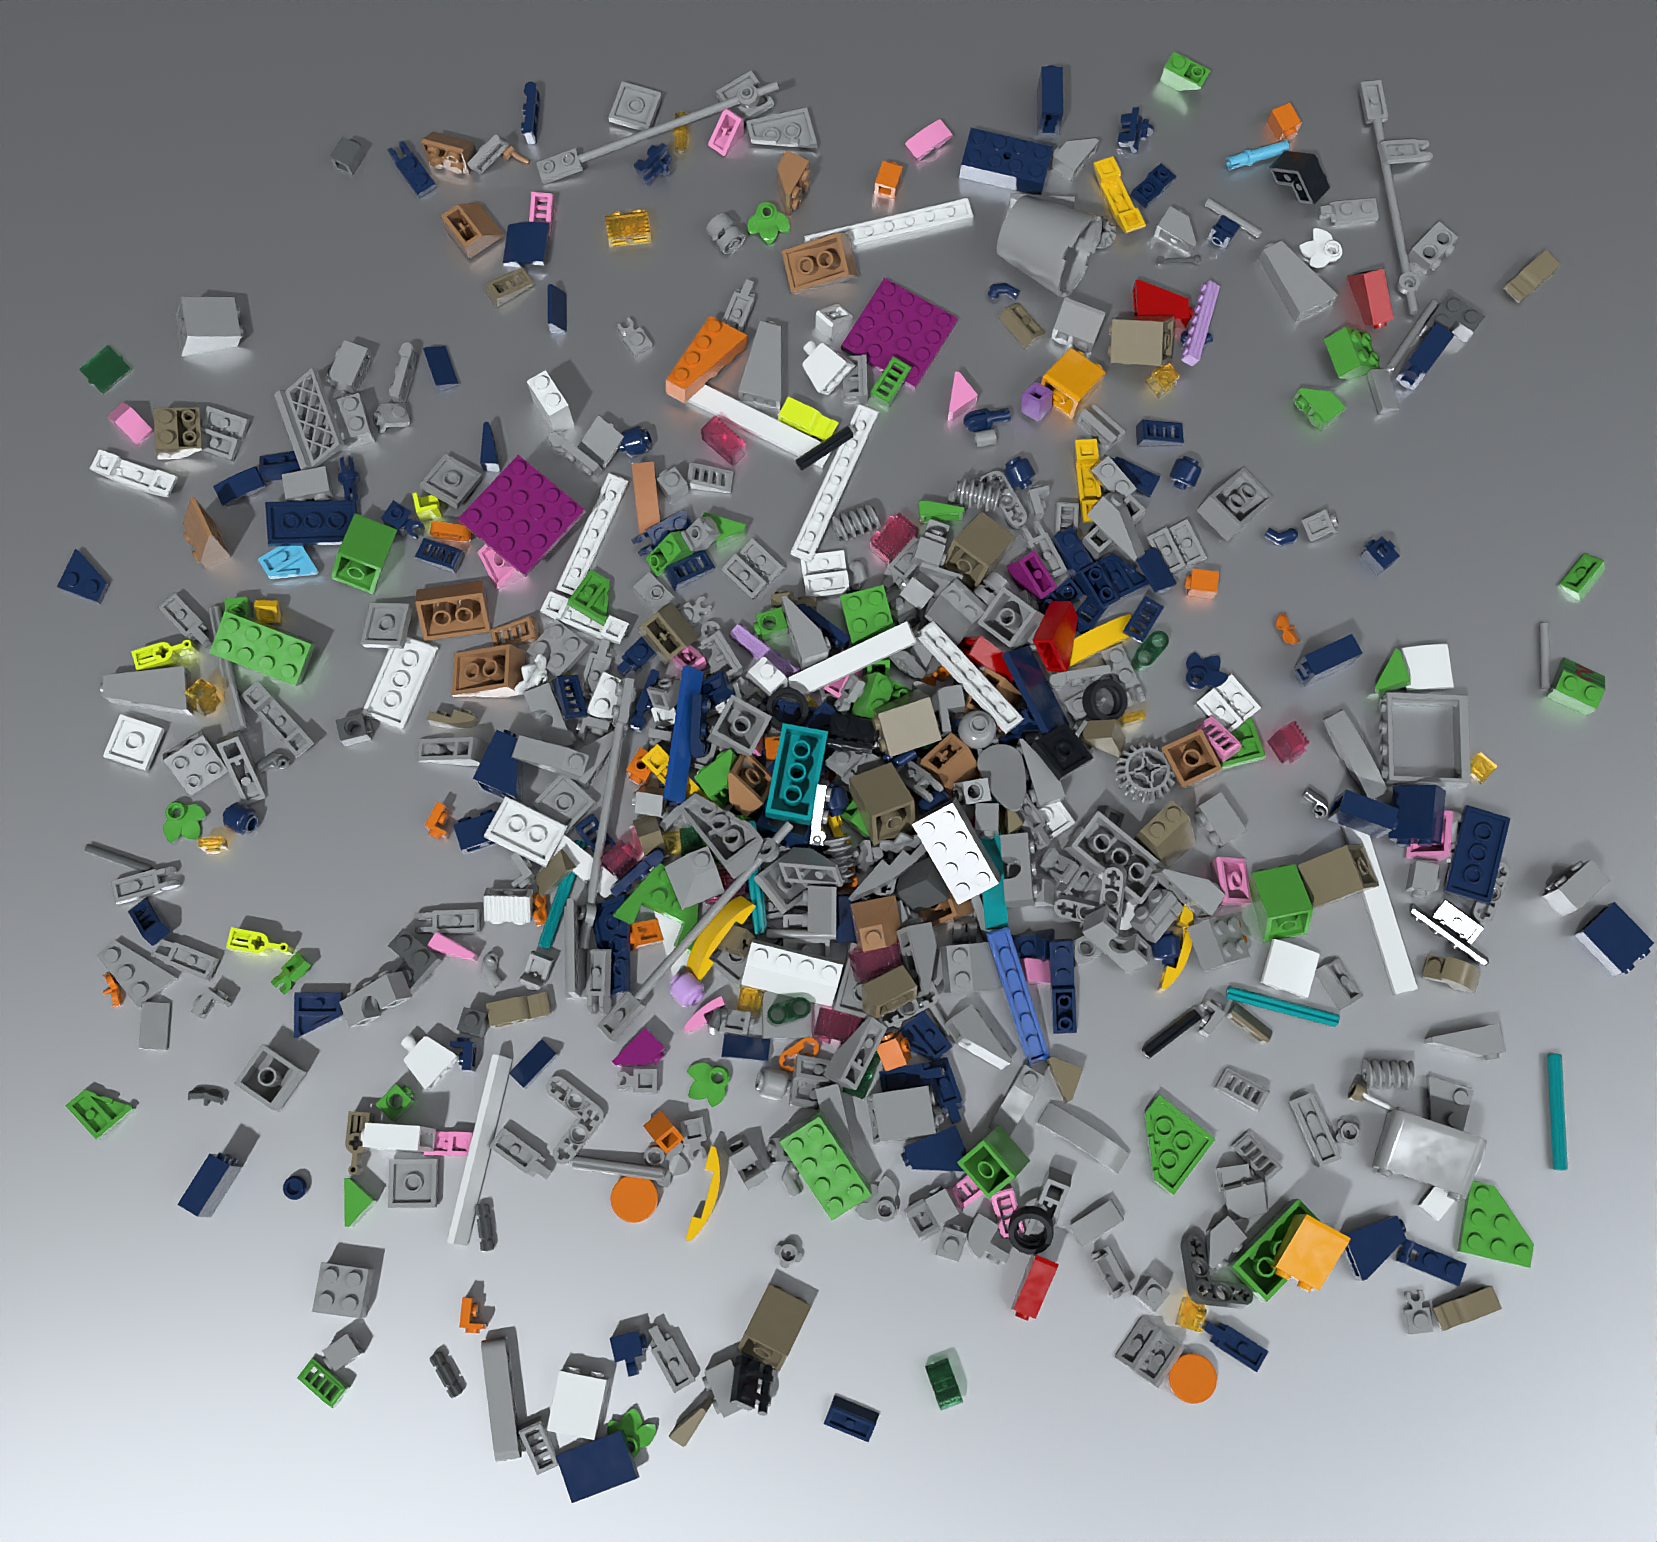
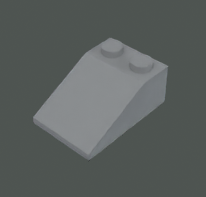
M1243 467L1212 493L1196 511L1226 541H1229L1266 507L1274 497Z
M782 596V611L801 671L828 659L831 647L827 636L823 637L821 630L787 596Z
M988 942L940 946L945 993L1002 988Z

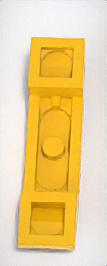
M1114 157L1094 162L1093 166L1102 194L1120 228L1125 233L1145 227L1146 224L1138 207L1134 208L1120 178L1121 171Z
M1097 439L1075 440L1076 480L1083 523L1093 522L1087 514L1102 498L1100 484L1088 471L1099 460Z
M1131 614L1111 620L1075 638L1068 669L1119 642L1123 643L1131 639V637L1123 633L1132 618ZM1131 626V631L1135 632L1138 635L1141 633L1140 631Z
M656 744L641 761L665 785L669 755ZM688 777L685 801L696 793L713 802Z
M742 896L727 903L696 939L687 961L686 971L691 972L696 979L701 981L714 964L709 959L734 923L737 921L742 925L756 906Z
M1183 903L1181 905L1184 909L1178 915L1175 924L1184 928L1181 937V953L1179 958L1175 959L1174 967L1166 966L1163 969L1157 990L1160 992L1167 989L1177 979L1191 951L1192 940L1187 928L1194 925L1193 912Z
M713 1146L710 1148L705 1170L714 1173L701 1218L691 1217L685 1239L687 1241H692L702 1231L712 1215L717 1202L721 1182V1167L717 1148Z

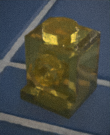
M1168 363L1166 366L1157 367L1145 383L1160 398L1176 386L1180 376Z
M201 678L184 692L191 708L204 717L214 713L216 706L221 702L216 693V687ZM202 690L203 694L200 697L196 696Z
M1182 1297L1175 1325L1202 1333L1203 1328H1200L1199 1324L1203 1323L1206 1317L1207 1309H1204L1205 1305L1194 1303L1190 1297Z

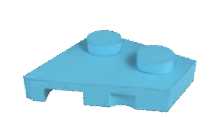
M278 546L258 558L270 579L316 575L319 573L303 546Z

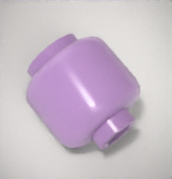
M691 972L678 973L671 979L670 994L681 1006L693 1007L704 997L703 984Z

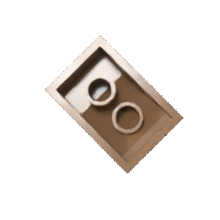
M838 232L782 250L791 293L832 285L858 277L848 234Z
M195 497L190 498L183 521V526L186 530L183 535L189 545L192 544L195 549L192 551L196 562H201L206 568H209L231 556L214 520Z
M511 644L454 653L452 696L510 697L523 695L517 693L514 688L519 682L524 680L521 667L525 666V652Z

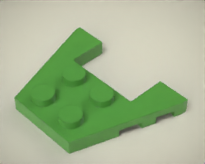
M660 863L648 873L638 887L613 913L614 917L632 925L635 922L641 905L680 923L681 928L674 943V946L677 947L697 924L698 904L683 910L681 909L665 870V865ZM695 939V940L693 941V943L686 949L685 952H687V953L690 954L691 949H692V947H693V945H694L696 939Z

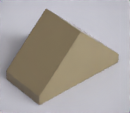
M1116 719L1087 721L1088 723L1081 733L1080 741L1116 757H1121L1126 737Z
M648 815L633 820L644 855L646 856L656 847L663 849L664 858L669 857L656 816Z
M1054 1057L1048 1058L1045 1061L1064 1103H1067L1073 1099L1083 1069Z

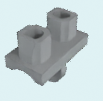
M863 840L857 847H851L846 850L853 853V856L848 858L847 861L854 863L851 867H855L856 873L863 872L867 867L875 866L877 861L883 859V851L880 845H871L870 840Z

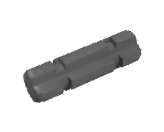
M480 1204L475 1208L476 1216L479 1217L477 1219L479 1238L482 1241L480 1242V1249L482 1252L494 1250V1242L491 1240L493 1234L491 1218L488 1217V1214H490L489 1205Z
M437 1352L430 1357V1362L433 1367L436 1366L437 1369L435 1371L444 1387L447 1386L448 1390L446 1391L450 1398H455L463 1390L460 1384L456 1383L457 1379L449 1364L444 1362L446 1359L442 1352Z

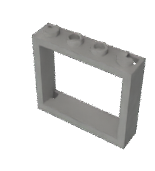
M1387 692L1379 700L1378 704L1379 713H1382V721L1379 723V734H1382L1379 754L1383 756V765L1380 767V774L1385 784L1399 786L1438 785L1439 787L1465 788L1471 784L1468 695ZM1392 705L1453 708L1455 778L1394 776Z

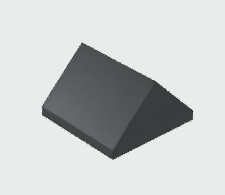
M931 857L915 863L910 869L899 876L893 893L914 913L951 899L947 885Z

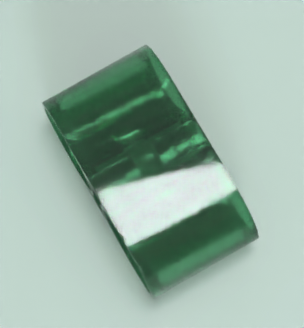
M1154 631L1137 649L1131 662L1135 670L1138 672L1147 671L1162 655L1169 644V638L1165 632ZM1152 640H1159L1162 643V647L1154 646ZM1138 656H1145L1148 659V663L1140 662Z
M803 997L771 1005L767 1011L766 1019L774 1027L798 1022L809 1015L811 1004ZM801 1003L805 1006L806 1012L802 1015L796 1014L793 1006ZM778 1009L782 1011L784 1018L781 1021L773 1020L771 1017L773 1010Z
M948 1358L925 1366L941 1411L963 1403Z

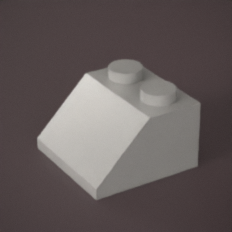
M1065 297L1051 338L1060 344L1071 345L1080 352L1091 353L1106 312Z
M731 695L707 740L726 751L731 749L734 753L751 756L772 716Z
M808 884V889H803V903H808V912H803V926H808V932L836 934V886Z

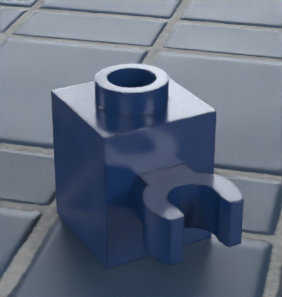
M394 500L381 517L385 525L397 529V534L403 538L409 533L413 539L418 540L419 537L413 532L414 529L421 528L425 530L423 523L416 520L412 511Z
M1382 536L1377 541L1374 539L1369 541L1363 547L1365 551L1360 557L1378 576L1395 563L1400 555L1394 549L1396 546L1390 540L1387 542Z
M640 1330L611 1337L610 1343L614 1361L625 1360L628 1377L638 1375L639 1370L635 1357L644 1355V1349L648 1348L645 1334L641 1335Z

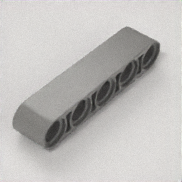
M506 1336L482 1340L481 1351L495 1461L498 1463L521 1459L522 1450L518 1433L519 1425L508 1340Z

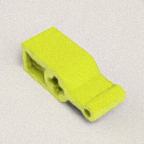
M787 397L778 414L780 422L806 435L818 437L823 441L834 435L839 425L837 421L823 416L816 409L790 397Z
M184 640L181 644L171 646L166 642H159L131 651L137 671L170 668L177 664L180 656L193 655L198 652L197 647L190 640Z
M233 927L230 929L226 948L232 951L258 956H267L273 950L291 955L294 948L286 943L275 944L270 937L263 933ZM265 942L264 946L257 947L258 943Z

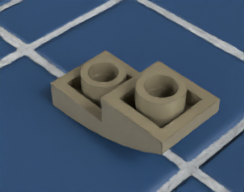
M786 590L776 591L775 594H771V606L776 608H782L781 597L787 596L796 606L801 603L807 604V606L817 611L816 597L802 596L798 600H794L793 592Z
M454 709L451 717L450 714L437 710L436 713L429 711L427 721L430 725L443 728H469L477 726L479 722L476 716H474V712L467 709H461V711Z

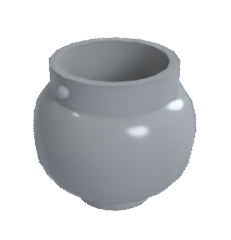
M976 710L963 716L959 722L958 734L961 741L968 747L981 749L992 743L996 736L997 727L994 719L989 714Z

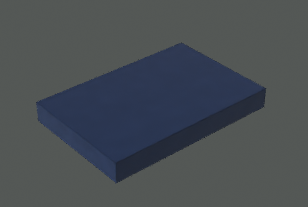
M623 1429L556 1455L571 1503L640 1477Z

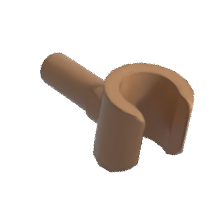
M511 145L501 154V157L505 160L512 156L526 165L530 162V160L515 152Z

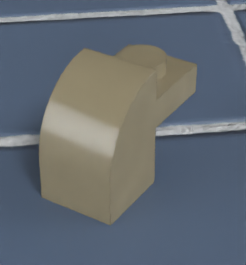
M1428 955L1422 977L1425 979L1447 983L1452 989L1474 994L1481 975V971L1470 963L1449 956L1443 958Z

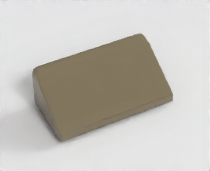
M1019 302L1005 307L999 316V320L1024 348L1029 347L1045 335V331Z
M1006 809L1004 813V835L1016 834L1020 831L1023 822L1016 812Z
M563 849L549 861L547 867H544L535 876L541 897L550 894L576 868Z
M1238 1003L1234 1004L1227 1013V1018L1260 1044L1268 1043L1273 1031Z

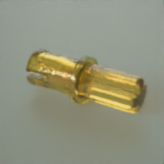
M678 112V114L675 113L674 117L676 119L678 117L686 115L687 113ZM687 124L673 129L676 153L684 154L686 152L687 137L689 136Z

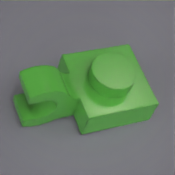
M297 951L281 967L283 972L274 977L271 983L275 988L279 984L284 983L279 990L282 994H286L291 989V981L295 983L299 978L303 977L311 965Z

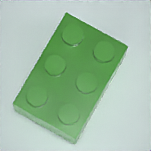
M884 585L839 596L852 647L894 628Z

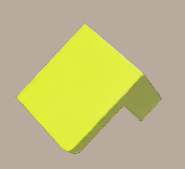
M417 492L412 493L416 513L421 522L443 517L438 498L433 495L419 497Z

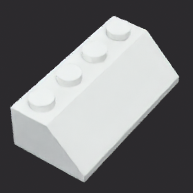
M752 939L741 984L832 1007L843 961Z

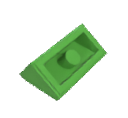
M1584 553L1560 582L1559 587L1575 599L1581 601L1604 573V560Z

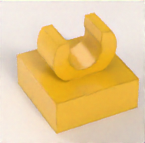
M266 598L255 600L254 610L257 620L264 623H280L282 617L277 598L274 601L266 600Z

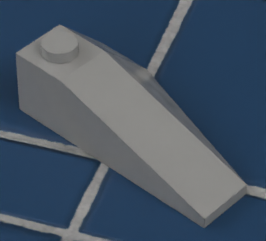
M696 793L678 806L684 817L733 879L753 865L764 840L749 822L735 817L733 813L726 812Z

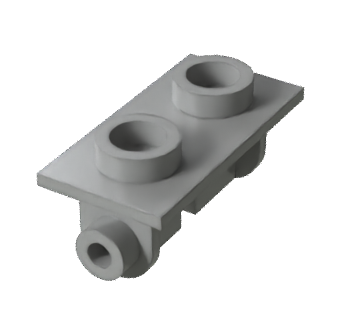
M1110 1245L1091 1254L1093 1259L1091 1262L1094 1263L1099 1275L1104 1277L1102 1281L1109 1292V1296L1112 1295L1113 1299H1116L1123 1293L1132 1290Z

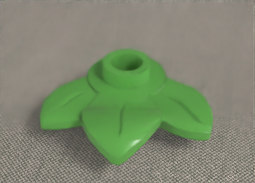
M770 202L759 204L756 214L749 219L747 224L748 233L750 235L759 233L763 241L768 245L774 242L778 231L782 233L790 232L788 218L783 213L777 212L776 207ZM768 209L770 210L771 214L769 216H765L763 214V210Z
M180 801L170 803L165 811L167 820L163 825L166 839L170 843H174L182 835L190 840H198L201 833L198 821L206 817L205 811L196 804L186 805ZM181 809V815L175 817V811Z
M704 1062L689 1067L687 1073L695 1080L690 1087L689 1098L695 1100L707 1098L711 1107L721 1103L725 1097V1087L730 1081L729 1071L723 1066L716 1065L711 1067ZM717 1073L723 1075V1079L720 1082L714 1080V1076Z
M632 1408L624 1415L621 1423L610 1420L607 1427L608 1435L622 1429L624 1430L627 1441L633 1444V1449L631 1450L633 1458L638 1455L640 1448L651 1444L656 1433V1425H643L642 1418L635 1408Z

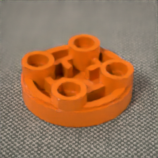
M625 1176L612 1189L610 1198L612 1209L620 1219L626 1222H642L655 1212L658 1205V1190L649 1179Z
M1186 1353L1180 1355L1168 1373L1167 1383L1177 1398L1187 1403L1197 1404L1206 1401L1214 1393L1217 1385V1374L1214 1366L1207 1358L1195 1353Z

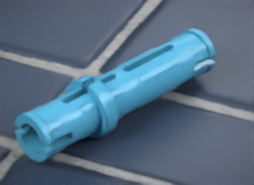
M1283 140L1253 150L1246 149L1243 150V153L1226 157L1227 168L1232 170L1245 165L1248 167L1252 166L1255 162L1281 155L1284 151H1289V143L1287 140Z

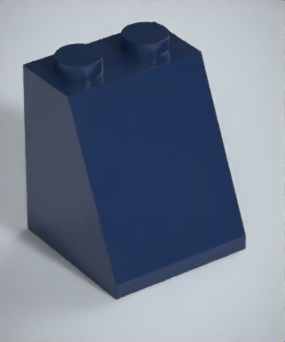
M505 729L503 732L496 730L473 780L484 791L503 799L507 796L522 804L523 761L511 757L517 741V735Z

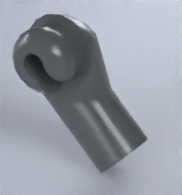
M271 752L255 763V765L261 772L271 766L285 769L289 766L290 759L285 754Z
M1308 787L1303 797L1312 802L1313 814L1317 819L1325 818L1328 814L1326 799Z
M717 1007L714 1009L708 1023V1032L710 1034L716 1035L719 1033L720 1020L725 1021L728 1019L727 1008Z

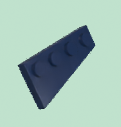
M628 894L596 904L593 928L597 949H611L610 996L630 991V924L613 916V913L629 896Z

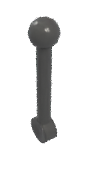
M1199 255L1188 258H1164L1163 256H1158L1156 264L1159 266L1172 262H1194L1197 264L1201 261Z

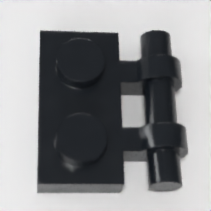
M832 713L828 737L836 739L827 738L826 747L835 748V751L841 752L842 750L855 751V754L860 755L862 753L872 754L873 745L864 744H874L876 730L872 719ZM844 739H845V740L857 741V743H856V742H850V741H844Z
M743 1354L738 1355L735 1361L730 1403L747 1411L755 1409V1405H758V1414L765 1416L767 1415L768 1407L771 1406L770 1388L774 1383L773 1367L764 1366L763 1373L759 1372L760 1362ZM758 1384L761 1385L760 1394L757 1393Z

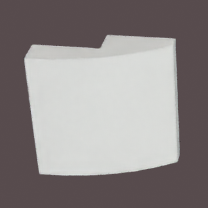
M844 550L817 553L814 555L811 563L800 559L806 596L813 598L844 594L846 591H850Z
M1448 644L1401 648V655L1411 685L1406 686L1407 693L1454 688Z
M1232 674L1224 684L1213 688L1197 702L1209 717L1213 716L1230 733L1261 709Z
M1272 939L1260 983L1277 990H1285L1302 998H1308L1320 954L1291 943Z

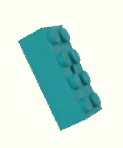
M782 724L765 811L767 818L811 826L828 731ZM794 773L801 775L800 778H793L792 776Z

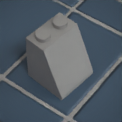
M181 297L175 316L181 357L238 346L240 338H243V326L239 325L240 308L235 304L234 297Z
M928 1086L876 1093L867 1097L874 1145L933 1135L936 1133L935 1129H938L937 1115H933L931 1106L935 1104L933 1091H929Z

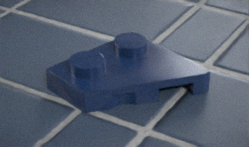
M77 549L74 550L57 585V588L99 605L109 587L106 580Z
M1114 553L1098 560L1099 565L1120 600L1150 585L1146 578L1135 572L1136 568L1126 564Z
M295 992L294 1038H298L343 1016L339 1003L343 1000V992Z
M924 1010L896 1032H901L903 1038H907L911 1051L934 1062L953 1047Z

